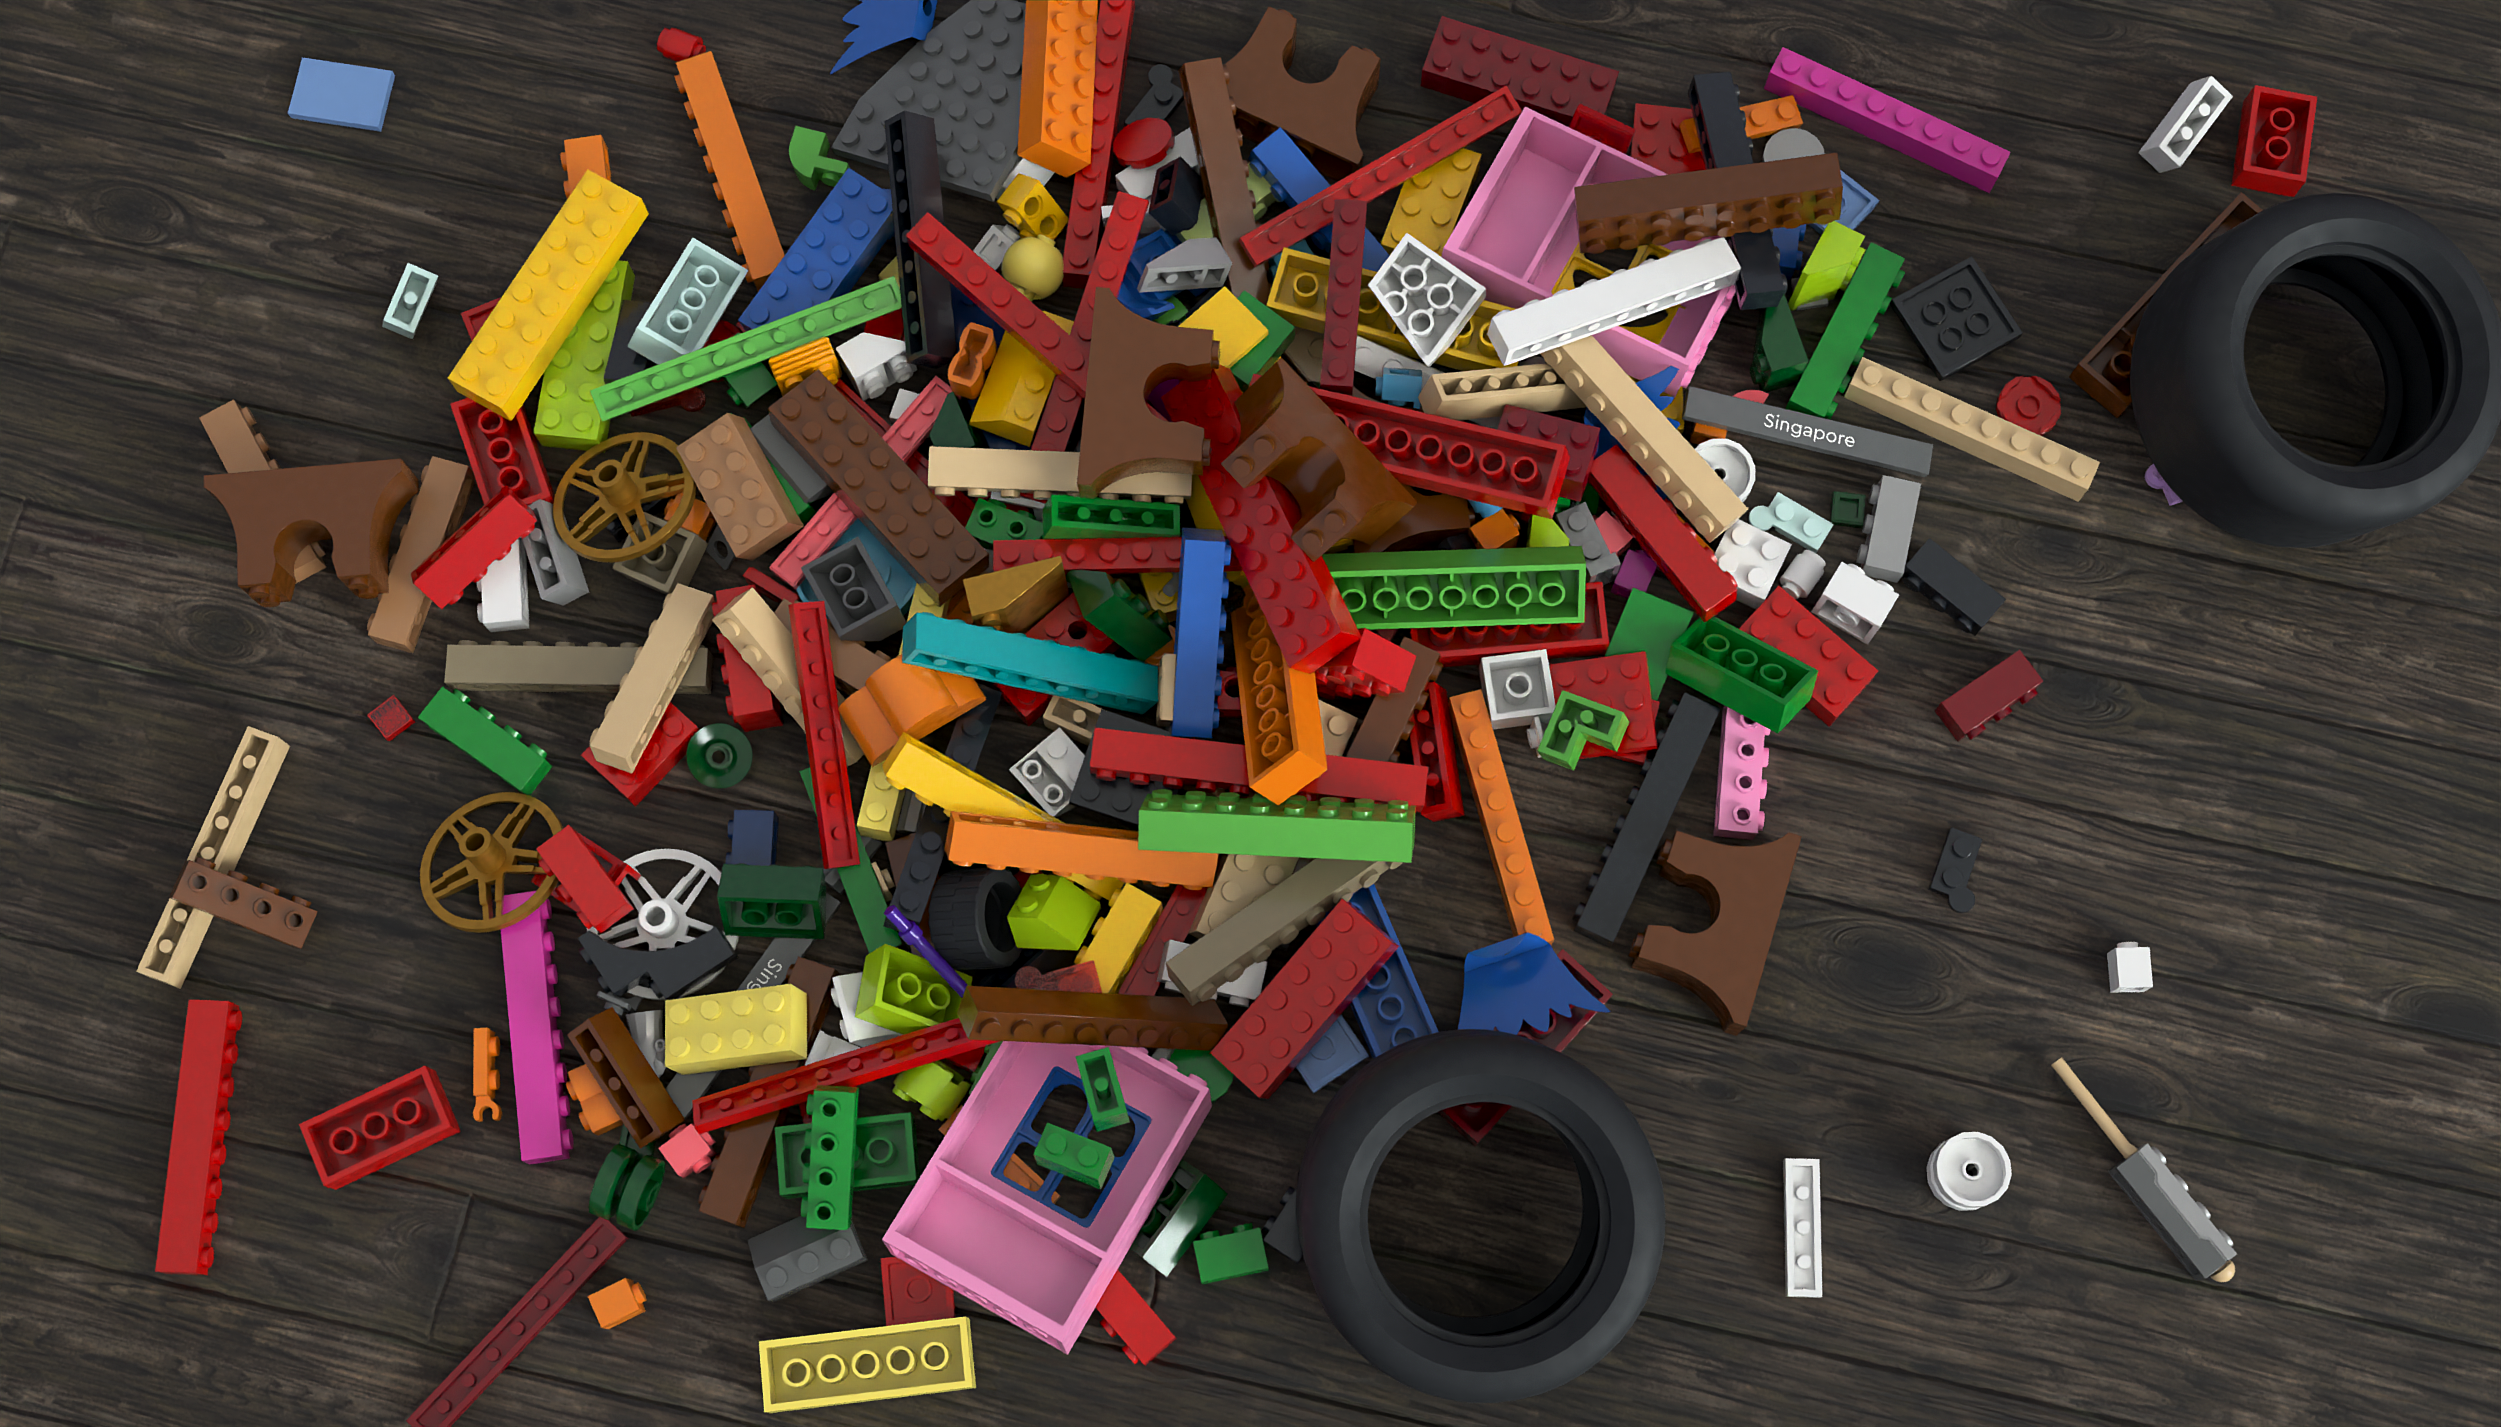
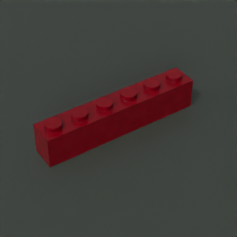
M1335 199L1320 389L1352 396L1367 201Z

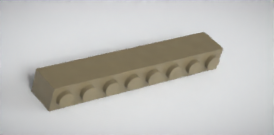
M462 640L458 642V645H447L444 683L452 690L456 688L459 691L619 693L621 679L626 673L629 674L633 667L634 657L640 645L626 642L621 643L620 647H608L605 643L590 642L588 646H575L571 642H556L555 646H543L542 643L536 641L523 642V646L511 645L506 641H492L491 645H478L475 641ZM700 644L675 694H711L713 655L704 645Z
M1316 858L1167 961L1168 977L1192 1006L1199 1001H1207L1216 993L1220 986L1240 978L1244 970L1255 962H1263L1270 956L1273 949L1282 943L1288 944L1293 941L1299 934V931L1309 924L1315 925L1320 922L1326 915V912L1335 907L1341 899L1349 901L1353 893L1362 887H1370L1378 880L1379 875L1389 868L1395 869L1399 867L1403 862Z

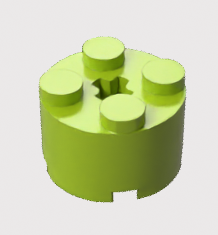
M938 1060L899 1072L893 1081L895 1086L892 1092L908 1102L909 1100L914 1103L918 1101L922 1104L919 1109L921 1112L934 1120L944 1121L945 1118L950 1119L972 1084L968 1081H963L964 1077Z

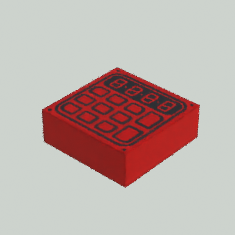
M395 695L368 714V717L389 742L415 723V720Z

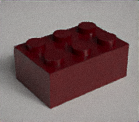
M1505 404L1497 430L1566 445L1570 460L1559 497L1581 502L1598 449L1600 428Z

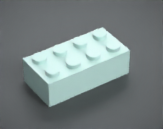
M692 237L637 326L627 347L658 365L703 348L738 291L748 270Z

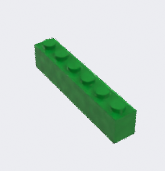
M1872 242L1870 243L1785 409L1831 419L1838 405L1837 402L1833 401L1837 391L1843 394L1852 378L1847 375V372L1851 365L1854 367L1858 366L1865 352L1864 349L1860 348L1863 340L1870 341L1879 325L1874 322L1877 313L1884 315L1892 297L1887 296L1890 287L1892 286L1897 289L1905 274V271L1900 269L1905 258Z

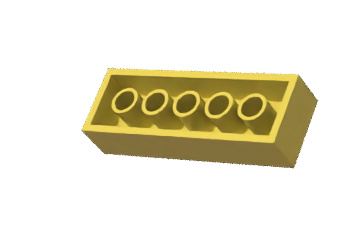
M966 1316L759 1341L764 1412L767 1413L976 1388L970 1319Z

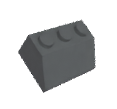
M769 414L750 428L765 456L805 503L830 496L834 493L771 424Z
M859 537L801 567L818 600L824 601L826 614L840 640L881 641L903 629V626L907 623Z
M799 1216L748 1239L754 1268L767 1300L775 1303L868 1261L852 1220L848 1230L806 1228L807 1218Z

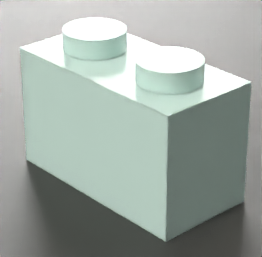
M407 263L384 317L382 327L413 339L436 286L438 275Z

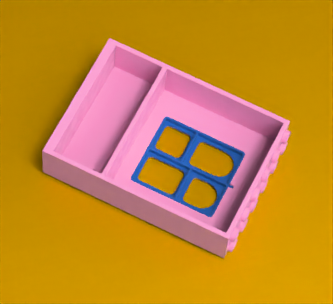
M1003 1041L882 1238V1241L891 1255L1068 1355L1209 1113L1212 1103L1210 1090L1206 1087L1207 1083L1194 1074H1190L1188 1077L1177 1071L1178 1067L1167 1059L1160 1058L1157 1061L1148 1056V1051L1144 1047ZM1109 1047L1128 1116L1132 1118L1135 1124V1135L1125 1154L1121 1157L1114 1156L1110 1167L1112 1172L1111 1178L1089 1215L1081 1219L1051 1201L1053 1193L1064 1177L1063 1174L1051 1170L1041 1188L1033 1192L1005 1177L1003 1171L1019 1144L1025 1142L1035 1148L1037 1147L1042 1135L1035 1132L1031 1128V1124L1048 1095L1055 1088L1061 1085H1074L1080 1088L1086 1096L1075 1056ZM1088 1100L1085 1114L1074 1131L1075 1134L1088 1138V1134L1094 1126Z

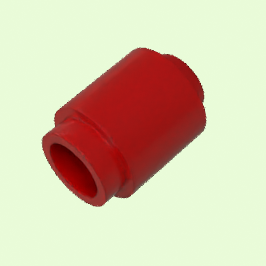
M673 27L662 30L657 42V51L663 53L664 57L679 62L705 53L706 46L703 45L701 37Z

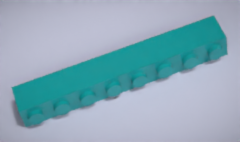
M928 612L916 613L903 626L902 663L1144 714L1158 702V666L1145 664L1144 661L1118 658L1111 653L1100 654L1091 652L1080 646H1064L1057 644L1053 640L1033 639L1022 633L1011 634L997 631L996 628L991 626L979 627L966 624L965 621L960 619L948 620L939 618Z

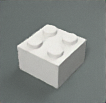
M1739 519L1725 531L1714 555L1717 558L1716 564L1723 572L1728 571L1738 584L1736 600L1757 610L1765 601L1792 544Z
M1841 562L1811 612L1868 645L1881 627L1899 594L1895 593L1892 586L1881 580L1874 581L1866 576L1860 567Z
M1546 649L1481 658L1479 674L1482 693L1493 730L1531 725L1533 717L1539 716L1540 723H1548L1556 705Z

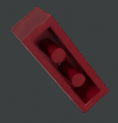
M2018 650L1941 702L1934 711L1957 742L1966 736L1972 740L1986 730L1984 724L1992 718L1997 723L2012 712L2010 706L2018 701L2024 705L2037 696L2039 693L2036 691V688L2043 680L2023 653Z

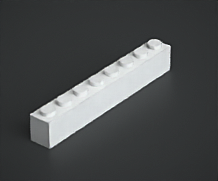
M1724 237L1715 240L1706 239L1695 247L1686 250H1674L1668 256L1658 260L1648 259L1638 267L1629 270H1617L1609 277L1601 280L1591 279L1582 284L1581 287L1572 290H1560L1552 297L1541 301L1538 299L1531 300L1521 308L1512 311H1500L1492 317L1487 335L1503 366L1734 285L1741 266Z

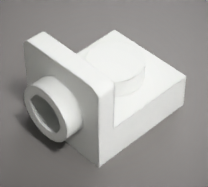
M1008 224L1005 226L992 225L973 252L999 273L1002 270V261L1006 251L1020 238L1019 232Z

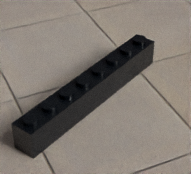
M1731 72L1694 75L1688 90V97L1706 170L1753 164V144L1751 138L1746 135L1745 112L1740 110L1738 103L1739 88L1737 84L1733 83ZM1768 229L1761 233H1753L1751 231L1735 233L1730 237H1724L1741 266V270L1734 283L1740 310L1777 307L1783 294L1787 291V279L1785 274H1781L1779 267L1780 251L1777 246H1774L1772 239L1773 229Z
M904 110L884 121L906 358L908 364L937 369L951 363L953 357L957 354L950 281L909 246L906 234L927 212L945 226L935 124L932 117Z
M980 684L978 686L985 695L986 701L958 717L945 752V756L972 771H975L1002 692ZM935 803L932 806L926 805L890 904V906L895 905L909 921H914L918 926L920 925L945 855V844L950 819L943 812L944 808ZM886 917L883 926L899 931Z
M1685 692L1680 701L1673 700L1666 715L1667 718L1671 719L1667 730L1660 728L1656 736L1658 750L1654 758L1647 756L1639 773L1645 776L1640 787L1633 786L1626 801L1627 804L1632 805L1627 817L1620 814L1613 829V832L1618 834L1614 845L1607 843L1599 861L1605 863L1600 875L1593 873L1587 885L1586 891L1590 892L1591 895L1586 904L1579 903L1572 920L1578 922L1574 929L1575 932L1609 948L1613 944L1719 714L1720 708Z

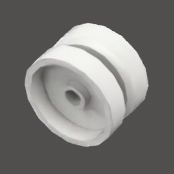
M1711 439L1699 444L1695 450L1717 474L1722 476L1721 479L1744 502L1755 482V465L1751 455L1739 443L1729 439Z
M1963 1132L1940 1143L1931 1153L1926 1168L1928 1184L1934 1196L1944 1205L1959 1211L1976 1210L1997 1201L2008 1189L2012 1175L2010 1159L2004 1147L1993 1137L1980 1132ZM1966 1166H1968L1967 1171H1972L1973 1176H1969L1966 1173Z

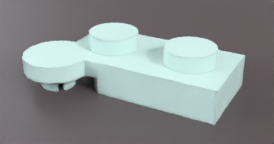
M1779 492L1769 507L1757 506L1751 510L1748 517L1750 525L1763 531H1767L1773 526L1775 531L1817 553L1834 525Z

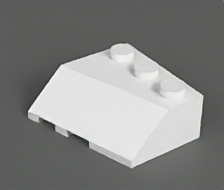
M1408 233L1405 234L1368 284L1371 291L1427 368L1450 347L1486 298L1485 287Z

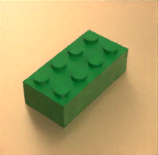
M1713 616L1705 623L1701 618L1697 619L1671 645L1665 674L1778 734L1811 700L1818 670Z
M911 1112L857 1118L853 1191L915 1185L920 1178L915 1116ZM812 1123L775 1127L779 1193L785 1199L808 1197L809 1183H803V1168L805 1162L810 1163L811 1149H805V1133L807 1128H812Z

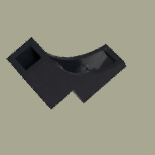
M718 927L712 928L693 941L659 951H636L621 948L606 942L591 931L578 937L583 945L579 949L582 957L588 965L594 963L600 972V975L596 978L606 993L612 991L617 996H622L651 977L652 980L648 983L659 999L663 996L666 1000L677 999L739 958L723 931Z

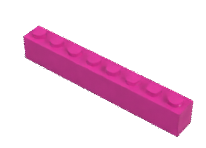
M1782 47L1770 70L1764 86L1765 90L1782 98L1793 95L1796 104L1988 193L1993 188L2011 153L2006 149Z
M536 891L504 895L503 915L522 905ZM546 899L537 910L525 919L501 929L521 1160L527 1164L569 1159V1149H573L574 1145L572 1131L567 1129L566 1116L570 1115V1102L568 1096H564L563 1083L567 1082V1070L565 1063L560 1061V1050L564 1049V1037L562 1030L557 1029L556 1017L561 1016V1005L558 996L554 997L553 984L558 983V973L556 965L551 964L550 952L555 950V941L552 931L548 932L547 919L552 917L549 899Z

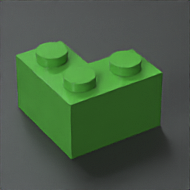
M1562 690L1537 751L1544 760L1574 771L1586 741L1617 752L1629 720L1622 711Z

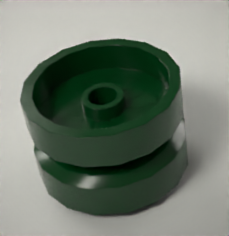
M622 1144L614 1146L607 1155L595 1180L589 1200V1213L609 1220L616 1214L617 1224L637 1231L647 1219L659 1194L665 1173V1161L648 1154L638 1160V1153L635 1149Z

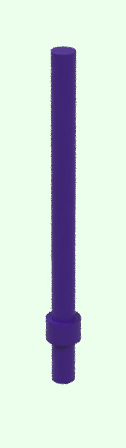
M895 905L889 906L885 910L884 915L899 930L898 935L907 945H913L962 998L968 984L922 936L923 930L914 921H909Z

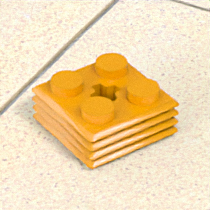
M825 336L771 357L768 361L782 396L818 369L833 385L838 382V378L842 375L829 338Z

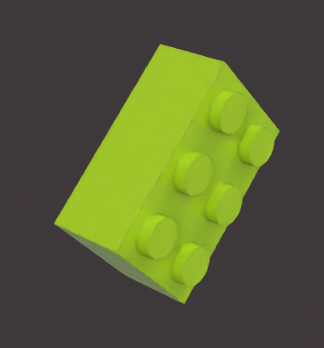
M884 944L866 955L855 1017L904 1035L959 1018L957 1011L962 998L925 958ZM956 971L968 986H971L972 976Z

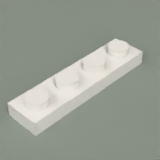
M1785 1158L1783 1160L1786 1297L1820 1298L1822 1297L1819 1159Z

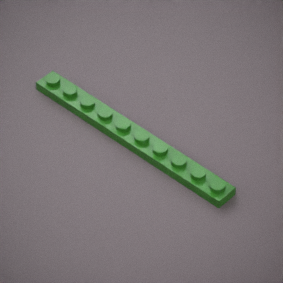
M895 276L600 386L590 390L591 396L601 420L604 422L765 361L824 336L828 337L902 309L900 289Z

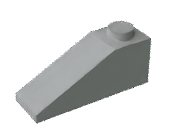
M1217 237L1188 239L1146 264L1137 289L1139 293L1223 287L1232 262Z

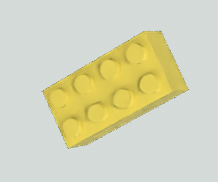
M792 984L665 1000V1067L681 1075L807 1059V993Z

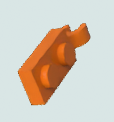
M474 1028L473 1096H476V1105L473 1110V1116L478 1122L483 1121V1111L487 1108L492 1109L493 1120L500 1121L502 1117L501 1107L493 1101L495 1099V1090L500 1088V1073L498 1069L495 1070V1056L500 1054V1040L498 1036H495V1032L489 1028Z

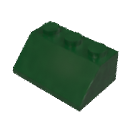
M1071 569L1067 573L1083 618L1140 661H1145L1172 640L1168 629L1170 622L1167 616L1160 609L1155 611L1151 608L1141 594H1133L1123 580H1115L1106 572Z
M744 863L735 865L723 864L717 899L726 936L825 939L826 882L823 868L812 866L788 867L775 864L769 866L747 865Z
M1181 1159L1129 1250L1167 1277L1214 1212L1219 1208L1228 1193L1203 1172Z

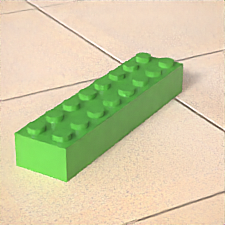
M1582 546L1322 555L1357 629L1584 623L1586 561Z
M1158 789L1153 790L1152 794H1147L1139 809L1138 850L1412 862L1416 806L1408 805V802L1403 800L1388 801V804H1374V800L1362 798L1355 799L1354 803L1341 802V799L1336 797H1323L1320 801H1307V798L1304 796L1294 795L1280 805H1276L1261 794L1253 795V798H1239V794L1232 792L1220 793L1219 797L1206 796V793L1202 791H1188L1186 795H1172L1171 790Z

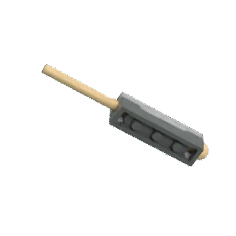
M2061 1057L2051 1066L2124 1157L2109 1169L2108 1173L2194 1280H2203L2209 1276L2217 1282H2227L2232 1279L2235 1273V1266L2230 1259L2237 1255L2232 1248L2233 1242L2223 1230H2217L2209 1220L2211 1215L2206 1207L2198 1201L2195 1202L2187 1193L2189 1189L2185 1181L2177 1174L2173 1175L2165 1165V1157L2157 1148L2150 1147L2148 1143L2137 1148L2131 1145Z

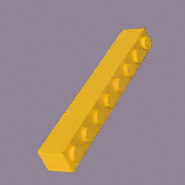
M903 732L882 765L888 783L900 790H903L905 787L916 793L915 797L928 806H932L933 803L944 808L943 812L948 817H950L951 811L1064 823ZM1072 873V876L1064 877L1072 883L1077 882L1084 886V891L1097 900H1101L1103 897L1110 901L1117 888L1121 889L1124 885V882L1119 881L1115 877L1093 880L1087 878L1085 874Z

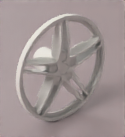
M655 849L637 854L624 861L634 870L640 864L659 859L681 860L695 866L686 877L683 876L664 899L660 898L648 881L641 876L638 882L652 898L651 901L645 904L642 903L625 876L621 883L638 910L639 917L613 927L612 930L598 935V930L594 927L587 929V932L591 931L603 940L608 941L637 929L638 937L620 941L613 945L625 948L648 942L649 951L674 948L677 941L684 943L693 941L696 938L687 936L689 927L706 933L713 926L687 917L686 912L710 876L719 886L721 872L704 858L683 850ZM704 870L706 873L694 887L683 905L677 902L699 873ZM726 936L735 950L739 936ZM724 968L719 970L718 972H716L715 974H713L712 976H710L709 978H707L706 980H704L703 982H701L700 984H698L697 986H695L694 988H692L691 990H689L688 992H686L678 998L690 995L704 988L709 983H711L724 970ZM639 985L628 991L630 994L646 999L666 1000L664 996L659 999L651 988Z

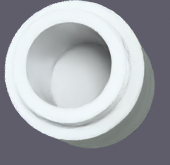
M1804 550L1802 554H1797L1780 578V583L1783 585L1782 588L1794 599H1798V597L1806 598L1824 574L1825 561L1818 554L1810 550Z

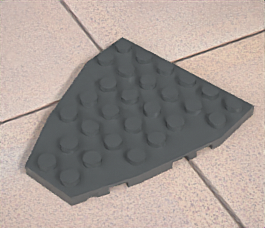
M970 0L928 32L925 41L920 40L860 97L831 147L834 154L889 171L884 121L904 110L932 117L935 124L940 185L994 202L1019 157L1017 151L1026 3L1015 0Z

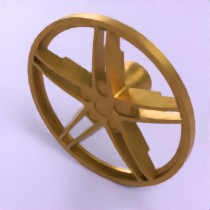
M635 432L609 438L582 454L561 479L553 503V518L556 529L569 548L590 560L622 562L643 556L671 538L688 517L695 500L697 488L695 481L676 449L679 445L661 435ZM631 443L629 451L625 452L621 463L617 460H607L600 463L595 470L590 469V471L581 469L591 459L605 450ZM650 444L659 445L670 451L679 460L683 473L670 476L666 473L642 478ZM578 476L582 479L593 482L596 484L598 488L593 487L583 481L580 482L574 479V477ZM570 484H573L598 496L599 500L579 518L580 522L569 532L564 520L563 508L567 490ZM683 493L681 502L674 515L664 527L651 536L641 504ZM634 514H637L646 540L642 542L628 518ZM616 517H619L634 543L633 546L615 550L596 549L584 545L585 542L608 526Z
M494 793L465 804L440 825L424 852L420 868V884L426 903L443 922L453 928L467 932L496 931L525 919L546 901L559 882L555 874L551 877L547 875L538 890L526 902L503 915L505 874H546L542 867L517 865L518 861L539 864L538 861L542 857L538 851L515 848L531 823L536 811L547 820L553 836L563 829L560 820L546 804L522 793ZM504 802L519 803L512 814L508 813L493 836L485 828L476 827L472 822L470 823L464 818L469 813L487 805ZM458 821L468 829L463 836L454 827ZM450 830L459 843L461 853L467 859L442 873L443 876L431 883V866L435 852L444 836ZM478 882L483 920H470L455 916L444 909L438 900ZM494 884L496 902L495 918H493L491 885Z

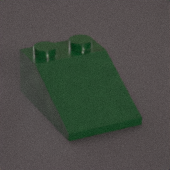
M1783 294L1777 307L1760 308L1750 375L1755 385L1758 384L1760 391L1770 392L1798 384L1808 363V358L1785 294Z

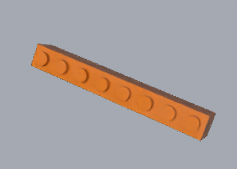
M709 51L676 62L680 74L674 77L680 94L687 93L689 101L684 102V106L689 119H696L699 128L693 129L698 145L699 147L706 146L708 155L703 156L708 173L715 172L718 182L712 184L718 201L725 200L728 209L722 210L728 228H735L737 236L732 237V241L738 256L742 254L745 256L747 263L741 266L748 270L745 276L748 283L754 281L759 292L785 254L712 52Z
M1482 690L1452 696L1448 702L1451 722L1513 936L1531 933L1552 945L1554 942L1553 933Z
M955 811L950 813L945 844L948 860L959 866H972L973 863L986 864L988 868L995 870H1004L1006 866L1018 867L1019 870L1026 873H1038L1039 870L1052 871L1053 874L1063 877L1072 876V873L1085 874L1087 878L1093 880L1115 877L1121 882L1131 884L1137 883V880H1144L1160 887H1168L1170 883L1182 884L1184 888L1190 890H1201L1202 887L1213 888L1219 855L1217 853L1138 850L1139 831Z

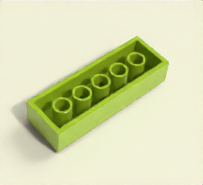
M617 261L544 371L534 427V435L542 446L587 451L593 446L600 444V442L607 440L611 419L602 422L590 390L605 385L604 374L623 300L631 301L635 275L628 261Z

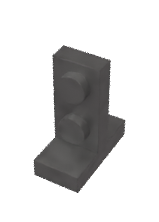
M1586 502L1556 514L1555 519L1560 529L1570 539L1569 546H1582L1586 561V583L1602 581V584L1605 585L1614 581L1621 563L1616 552L1610 553Z

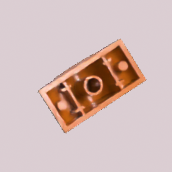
M901 654L876 670L866 680L865 686L849 696L839 706L838 710L842 720L870 765L874 767L887 759L903 732L920 740L986 701V697L974 678L902 663Z

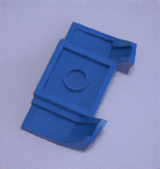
M1161 228L1137 241L1117 300L1130 311L1145 319H1158L1167 311L1174 309L1173 303L1166 300L1184 291L1171 290L1139 293L1137 289L1146 264L1182 244L1176 235L1172 236L1167 230L1163 231ZM1208 288L1187 290L1197 297Z

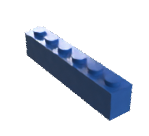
M1281 127L1255 147L1248 157L1252 171L1259 178L1264 177L1271 185L1270 191L1273 196L1280 202L1284 201L1290 209L1330 186ZM1333 223L1311 235L1314 244L1321 250L1325 249L1329 255L1331 254ZM1365 227L1362 268L1378 272L1390 255Z

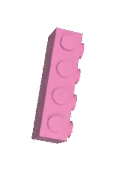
M1724 706L1722 711L1713 836L1753 840L1758 831H1763L1765 813L1764 811H1759L1760 799H1765L1767 780L1762 779V767H1767L1769 748L1764 747L1765 735L1769 736L1770 729L1727 706Z

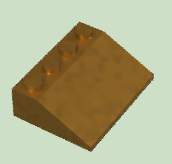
M1061 556L963 579L974 625L979 627L991 626L996 628L997 631L1011 634H1025L1070 595Z

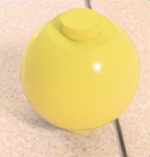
M1041 234L1037 238L1025 237L1014 242L1006 251L1002 261L1003 278L1031 302L1032 300L1044 299L1052 295L1059 288L1064 278L1063 257L1060 251L1054 247L1056 242Z

